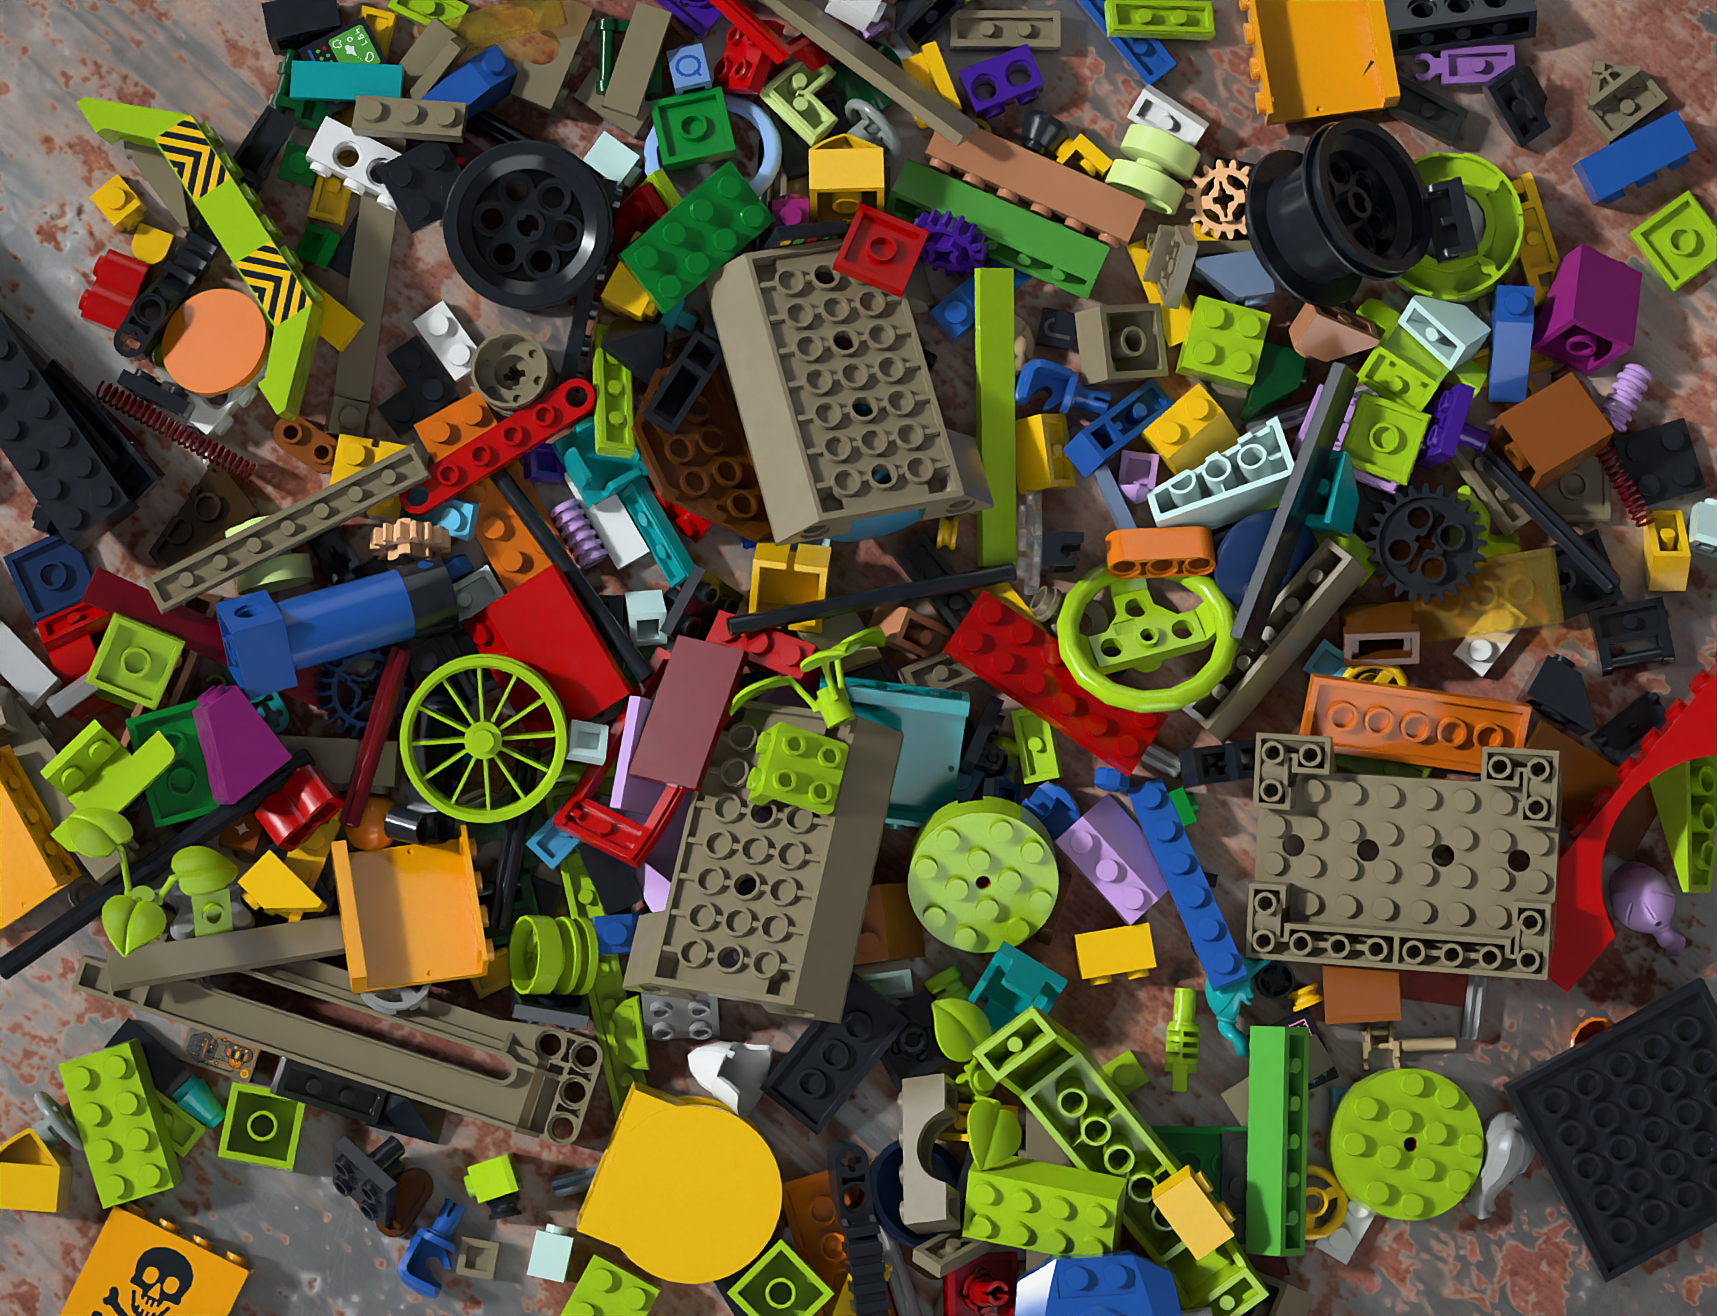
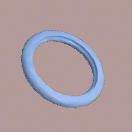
M723 93L727 111L740 114L748 119L757 128L763 140L764 155L762 165L757 175L749 183L757 196L760 197L772 184L780 168L782 157L780 134L774 121L762 108L746 98ZM654 125L646 139L643 153L644 169L647 177L652 172L663 168ZM675 187L682 199L688 195Z

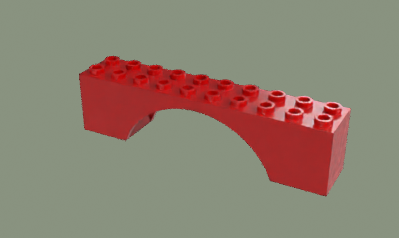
M1717 651L1713 655L1716 663L1708 672L1702 668L1688 685L1691 690L1690 694L1684 701L1677 698L1664 714L1667 720L1659 730L1653 727L1640 742L1642 751L1635 759L1631 756L1626 758L1616 771V778L1618 780L1611 788L1604 785L1591 801L1593 803V810L1587 817L1581 813L1567 830L1569 832L1568 840L1563 845H1560L1556 929L1549 979L1567 993L1616 936L1615 924L1607 910L1602 893L1601 868L1607 839L1620 812L1645 784L1667 769L1696 758L1717 755Z

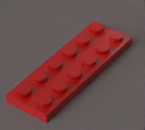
M984 590L942 651L1127 777L1133 772L1169 716L1164 712L1137 713L1103 703L1077 684L1060 657L1057 639ZM1105 674V676H1106L1107 678H1109L1110 680H1112V681L1115 682L1116 684L1123 685L1122 683H1120L1119 681H1117L1116 679H1114V678L1111 677L1110 675Z

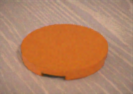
M212 289L191 297L173 314L163 335L162 356L168 373L186 391L201 397L213 398L230 392L239 386L243 388L260 372L269 353L271 340L269 339L265 314L248 296L231 289Z

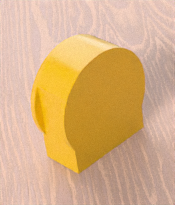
M633 1080L577 1216V1231L621 1248L637 1266L658 1278L684 1284L717 1281L738 1272L758 1256L770 1240L776 1228L782 1205L780 1172L766 1137L748 1116L744 1118L738 1116L720 1100L703 1096L675 1097Z

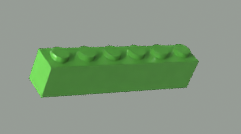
M908 158L891 190L885 212L912 224L916 218L920 217L922 212L930 215L933 209H937L941 215H945L946 211L949 210L953 217L957 219L963 215L965 216V221L969 224L975 223L977 225L976 233L986 235L984 242L989 244L987 257L1086 300L1090 296L1110 250L1109 246L1100 243L1094 238L1086 237L1066 228L1060 223L1052 222L1032 213L1026 208H1020L999 199L994 194L983 192L957 178H951L931 169L925 164L917 163Z
M1250 1026L1245 1254L1279 1257L1305 1256L1309 1027Z

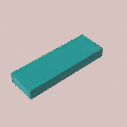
M292 60L290 98L292 100L356 102L357 95L403 98L404 67L403 65Z
M641 476L629 483L618 493V496L669 585L677 588L686 582L695 564L644 476Z

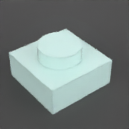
M572 719L568 730L566 759L603 766L606 760L609 726Z

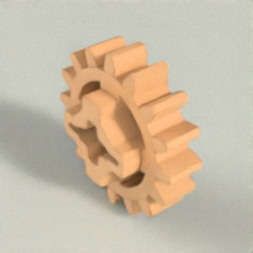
M1217 160L1215 170L1205 164L1202 166L1205 173L1204 177L1192 176L1193 181L1197 184L1196 189H1186L1187 194L1194 196V201L1185 205L1187 209H1195L1196 214L1190 219L1191 222L1202 221L1203 225L1200 232L1203 234L1214 229V239H1221L1224 231H1226L1229 240L1236 239V230L1238 229L1244 235H1247L1245 215L1240 220L1238 218V212L1246 204L1247 189L1240 190L1234 186L1230 175L1242 180L1247 187L1252 167L1245 166L1240 171L1238 170L1239 161L1236 160L1231 161L1229 168H1226L1223 160ZM1214 179V188L1208 196H1203L1207 185ZM1224 190H1226L1227 194L1234 196V201L1228 203V209L1225 205H1219L1218 198L1224 196ZM1205 210H1213L1219 214L1222 224L1213 221Z
M400 518L395 525L383 523V528L374 527L373 532H370L371 555L378 556L380 561L388 559V563L391 565H405L434 556L446 559L447 554L451 553L450 531L443 530L441 525L433 527L429 521L420 522L411 518Z

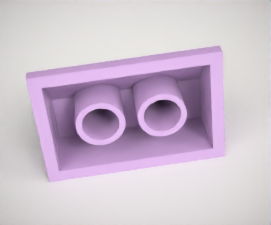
M1108 793L1053 843L1128 926L1134 923L1168 891L1143 831Z

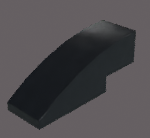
M696 330L641 416L673 436L723 358L721 345Z
M1256 739L1179 751L1178 757L1183 788L1254 779Z

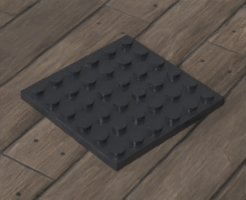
M1700 977L1502 1085L1601 1279L1605 1283L1717 1222V1004L1704 979Z

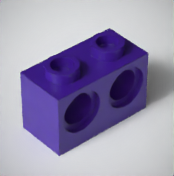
M1028 44L959 71L958 77L974 118L984 116L985 120L1000 116L1006 111L1004 107L1018 102L1019 106H1024L1040 98L1038 93L1043 92L1044 88L1043 79ZM1021 70L1028 74L1030 80L1027 84L1018 86L1011 82L1010 74ZM982 84H988L995 89L996 94L991 99L985 100L978 97L975 90Z

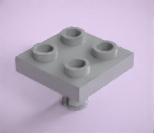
M641 992L646 1040L668 1041L683 1038L704 1040L711 1037H720L718 997L697 994L696 1001Z

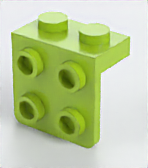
M778 722L767 729L766 732L763 731L759 736L756 745V753L760 754L757 767H753L747 780L746 787L750 789L748 802L762 806L774 799L823 816L829 815L834 810L849 751L848 746L843 742Z

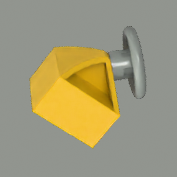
M851 99L847 102L845 114L851 129L846 134L828 138L809 149L810 223L843 219L846 221V224H851L860 203L884 212V158L893 159L898 157L901 152V142L888 119L873 105L864 100ZM856 110L859 111V113H860V115H861V117H862V120H861V121L859 120V118H858V116H857Z
M39 1091L35 1094L34 1100L45 1118H41L32 1126L33 1128L21 1131L0 1145V1209L57 1213L67 1211L70 1208L73 1164L55 1146L65 1139L72 1147L79 1151H84V1147L76 1122L49 1094Z

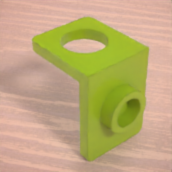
M229 886L210 895L191 896L196 937L233 932Z

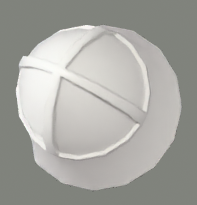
M719 1041L701 1046L688 1054L689 1068L703 1088L711 1092L713 1097L718 1098L729 1106L738 1116L744 1118L753 1111L763 1094V1091L759 1088L770 1075L773 1050L771 1045Z

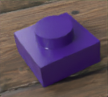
M542 443L523 455L524 481L556 485L564 481L563 465L554 452L552 444Z

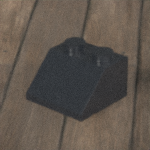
M1555 654L1554 658L1547 655L1537 661L1516 700L1522 703H1529L1532 710L1580 737L1592 732L1596 723L1582 674L1573 669L1576 664L1568 658L1559 654Z

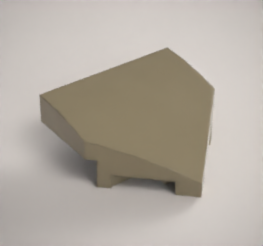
M1594 60L1586 118L1603 140L1610 145L1664 106L1668 101V97L1646 71L1640 70L1641 65L1629 67L1605 64L1606 61Z
M1159 225L1156 234L1148 233L1144 237V247H1147L1146 251L1150 253L1143 275V281L1157 283V290L1165 308L1179 309L1199 245L1186 226Z

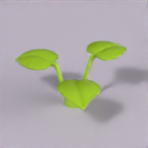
M874 626L864 629L844 639L840 644L833 646L831 649L819 651L800 663L802 672L810 671L819 666L822 667L828 686L816 692L819 698L816 701L792 676L782 677L777 675L753 683L740 691L730 705L729 713L731 717L748 700L780 686L789 685L811 706L814 714L819 711L821 712L828 729H833L856 718V715L851 707L850 698L846 691L841 658L865 647L884 648L885 634L882 628ZM832 661L835 663L838 685L834 683L829 668Z
M104 808L83 809L67 817L68 837L73 847L79 853L90 858H105L116 850L119 855L125 892L124 895H116L106 901L102 909V922L109 940L123 958H126L143 945L154 941L163 933L167 920L164 911L159 905L163 904L164 897L174 883L179 881V887L186 895L206 896L228 886L238 874L237 866L217 851L204 846H189L179 850L173 856L171 868L176 874L171 875L158 894H155L148 886L132 888L126 851L122 846L133 838V829L128 820L121 814Z
M956 998L936 1000L931 1003V1008L934 1015L935 1035L940 1049L945 1056L953 1061L966 1062L971 1060L969 1064L964 1066L966 1072L958 1075L955 1082L958 1084V1097L965 1102L973 1103L967 1116L968 1140L975 1164L979 1171H983L1008 1159L1018 1150L1022 1138L1021 1127L1013 1112L1007 1109H1000V1101L985 1097L990 1095L994 1091L996 1084L1000 1082H996L984 1067L976 1068L979 1061L972 1053V1050L992 1036L991 1026L984 1012L976 1005L965 1000Z

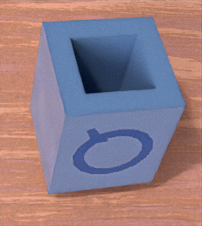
M702 43L681 45L674 50L666 51L676 96L712 88Z

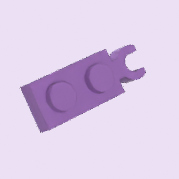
M1514 45L1468 46L1439 50V58H1434L1429 53H1418L1413 58L1414 63L1423 62L1427 64L1429 71L1424 74H1416L1414 80L1418 83H1426L1433 77L1440 76L1441 87L1483 85L1502 71L1515 65Z

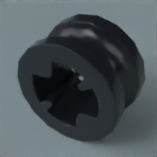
M519 1195L486 1201V1205L492 1209V1213L488 1215L489 1220L522 1214V1209L517 1207V1202L520 1200Z

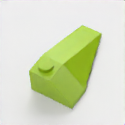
M1717 755L1700 757L1680 763L1649 781L1682 892H1711L1717 856V848L1713 843L1715 827H1717Z

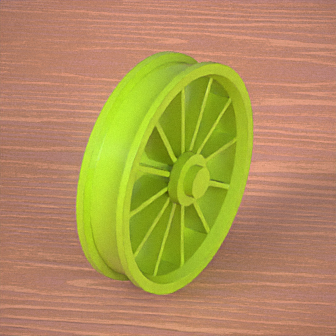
M473 654L454 659L432 672L415 691L406 707L401 722V757L413 786L436 809L446 815L467 822H500L530 810L547 795L555 784L563 767L567 751V719L555 690L533 668L521 661L503 655ZM477 668L480 721H476L449 681V676L461 671ZM482 668L498 669L513 674L491 721H487L485 715ZM519 677L531 685L541 698L497 726L494 722L516 678ZM442 681L471 723V726L469 727L422 704L424 698ZM543 702L546 703L550 711L555 731L501 733L502 729ZM418 710L465 732V736L414 739V724ZM556 737L555 753L551 766L502 743L503 740ZM465 744L464 749L424 774L420 767L414 746ZM502 750L547 774L526 795L498 752ZM469 752L473 758L451 799L441 793L428 778ZM494 757L521 799L507 805L492 807L489 758ZM476 758L483 759L487 808L468 806L456 801Z

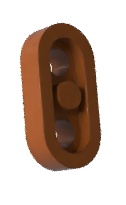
M299 416L292 422L281 418L276 423L273 437L276 444L284 452L317 473L327 474L332 472L338 444L335 439ZM290 427L298 429V435L293 440H289L285 436L286 430ZM321 447H326L329 450V455L324 460H319L316 457V452Z

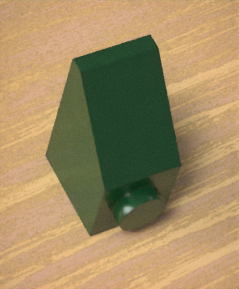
M1265 341L1254 384L1246 393L1239 420L1247 422L1290 400L1298 388L1304 389L1310 368L1304 367L1307 358L1299 355L1293 349Z

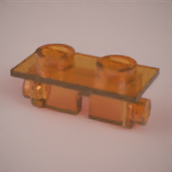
M508 714L505 719H500L499 725L508 720L509 718H511L513 715ZM517 719L502 729L501 733H523L527 731L525 728L519 727L520 720ZM531 739L503 740L502 743L519 751L521 746H528ZM499 750V755L512 772L517 765L518 758ZM494 757L489 758L491 792L499 795L508 778ZM480 759L477 764L473 765L472 773L467 783L485 789L483 759Z

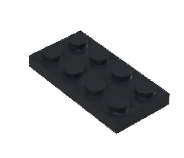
M852 971L841 1024L813 1020L759 1089L818 1136L911 1018Z

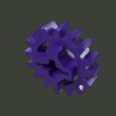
M933 209L930 215L922 212L920 217L915 219L913 225L929 231L927 240L920 253L922 255L920 259L922 263L930 264L934 271H937L939 268L944 269L947 276H950L952 271H955L960 277H964L966 272L974 275V268H982L988 255L989 244L984 242L985 234L975 232L977 228L975 223L969 224L965 221V216L963 215L959 216L958 219L954 218L949 210L946 211L945 215H941L937 209Z

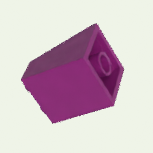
M1583 244L1565 255L1559 261L1533 331L1531 349L1587 376L1594 374L1632 349L1635 340L1642 272Z
M222 684L217 688L214 685L197 698L200 704L192 710L213 799L218 805H233L290 760L292 756L237 685L224 687Z

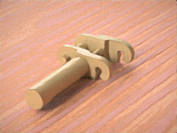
M1392 1021L1388 1022V1027L1370 1028L1369 1023L1366 1022L1365 1029H1361V1035H1365L1366 1042H1361L1363 1072L1369 1070L1367 1064L1368 1051L1372 1049L1393 1050L1394 1068H1400V1053L1456 1050L1455 1035L1405 1037L1394 1041V1033H1397V1028H1393ZM1388 1035V1043L1371 1044V1036Z

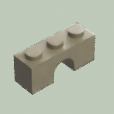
M573 0L548 1L538 27L542 35L554 39L560 45L559 53L552 62L544 65H538L527 60L523 61L510 92L514 102L554 117L557 108H564L570 94V89L566 87L571 74L577 76L583 64L584 55L580 54L585 41L591 42L596 33L593 8Z

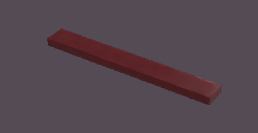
M96 566L82 596V602L111 615L114 612H118L180 637L186 641L184 648L228 667L218 621L183 605L161 615L148 589ZM317 666L297 670L295 674L298 686L280 691L316 707L319 702L326 701L325 696L314 695V689H324L325 682L315 680L316 674L327 676L329 672ZM338 680L337 698L340 706L345 710L348 690ZM357 685L362 691L360 700H362V696L368 697L370 691ZM326 709V710H323V711L329 713L331 710H330V709ZM359 711L356 713L353 719H358L360 714Z

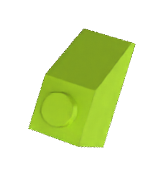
M513 1152L467 1167L469 1175L464 1176V1182L470 1198L476 1196L478 1203L524 1188Z

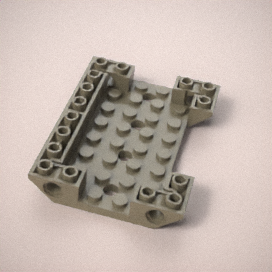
M845 237L744 253L720 267L703 281L776 546L849 534L853 521L918 510L920 519L923 521L994 507L975 438L945 428L912 314L928 312L935 307L925 268L920 261L921 255L917 260L901 298L832 270ZM827 272L833 276L834 282L822 284L817 281L815 274ZM838 337H845L852 342L853 348L841 350L835 346L833 340ZM858 403L866 404L872 410V414L867 417H861L853 411L852 406ZM877 470L885 471L890 475L891 482L879 484L874 481L871 473Z
M749 700L740 706L732 717L729 718L721 732L700 793L692 792L665 910L639 915L622 988L624 990L696 1001L697 994L751 1002L761 1004L770 1013L841 1024L904 734L858 715L844 725L828 729L820 711L814 714L812 709ZM778 722H783L843 742L848 746L849 751L832 813L823 816L774 799L762 806L748 802L750 789L746 787L747 780L752 768L757 767L760 754L756 753V745L763 731L766 732L767 729ZM764 806L771 807L773 815L769 821L765 823L755 822L754 817L758 809ZM744 879H755L756 888L751 894L743 896L738 893L739 884ZM727 952H739L740 959L736 966L729 969L722 967L721 960Z
M1256 732L1253 808H1258L1255 880L1249 883L1245 958L1548 980L1555 941L1563 794L1560 751L1483 746L1481 781L1337 772L1333 738L1330 736ZM1291 834L1300 836L1304 841L1305 847L1300 855H1292L1286 850L1285 841ZM1370 839L1377 843L1379 855L1375 860L1369 861L1361 856L1359 847L1363 840ZM1445 844L1453 849L1454 860L1450 865L1443 866L1435 860L1434 851L1438 845ZM1520 849L1528 853L1530 865L1526 870L1518 871L1511 866L1510 855L1514 850Z

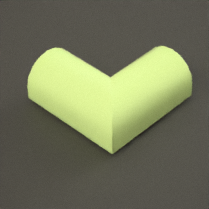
M795 60L761 90L760 97L811 147L818 144L839 120L814 95L836 74L828 64L812 72L808 70L803 62Z

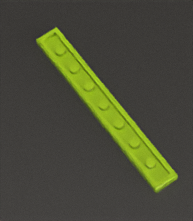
M974 268L976 445L994 503V507L991 509L977 511L978 566H997L1013 563L1014 566H1017L1014 268Z

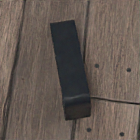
M429 694L422 702V704L467 726L469 724V720L454 698ZM464 701V703L466 704V706H467L468 709H469L468 703H467L466 701ZM420 711L416 739L465 736V732ZM465 744L415 746V753L422 771L426 774L464 749ZM464 755L428 778L441 793L451 799L461 782ZM410 780L407 805H396L388 811L385 817L384 831L385 835L390 839L420 846L444 844L452 836L456 818L446 815L428 803Z

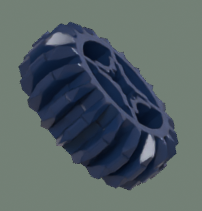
M382 647L336 659L335 664L331 662L321 664L329 673L327 676L316 674L315 680L325 682L324 689H314V695L325 696L326 701L319 702L316 707L317 710H331L323 718L325 723L329 724L338 719L334 728L335 732L342 733L348 726V738L356 739L359 730H361L363 739L368 720L358 721L353 718L366 705L373 704L375 698L362 696V700H360L362 691L353 682L367 684V680H369L367 689L371 691L373 696H376L391 647H387L382 654ZM371 659L375 661L372 669L368 668L359 677L345 670L347 666L357 660ZM411 670L406 671L404 679L410 678L413 675ZM338 680L348 690L345 710L342 709L337 698ZM403 681L393 717L396 716L403 719L405 711L400 708L402 704L408 705L411 699L404 698L405 691H414L415 685L404 684ZM392 717L389 729L395 731L398 729V725Z

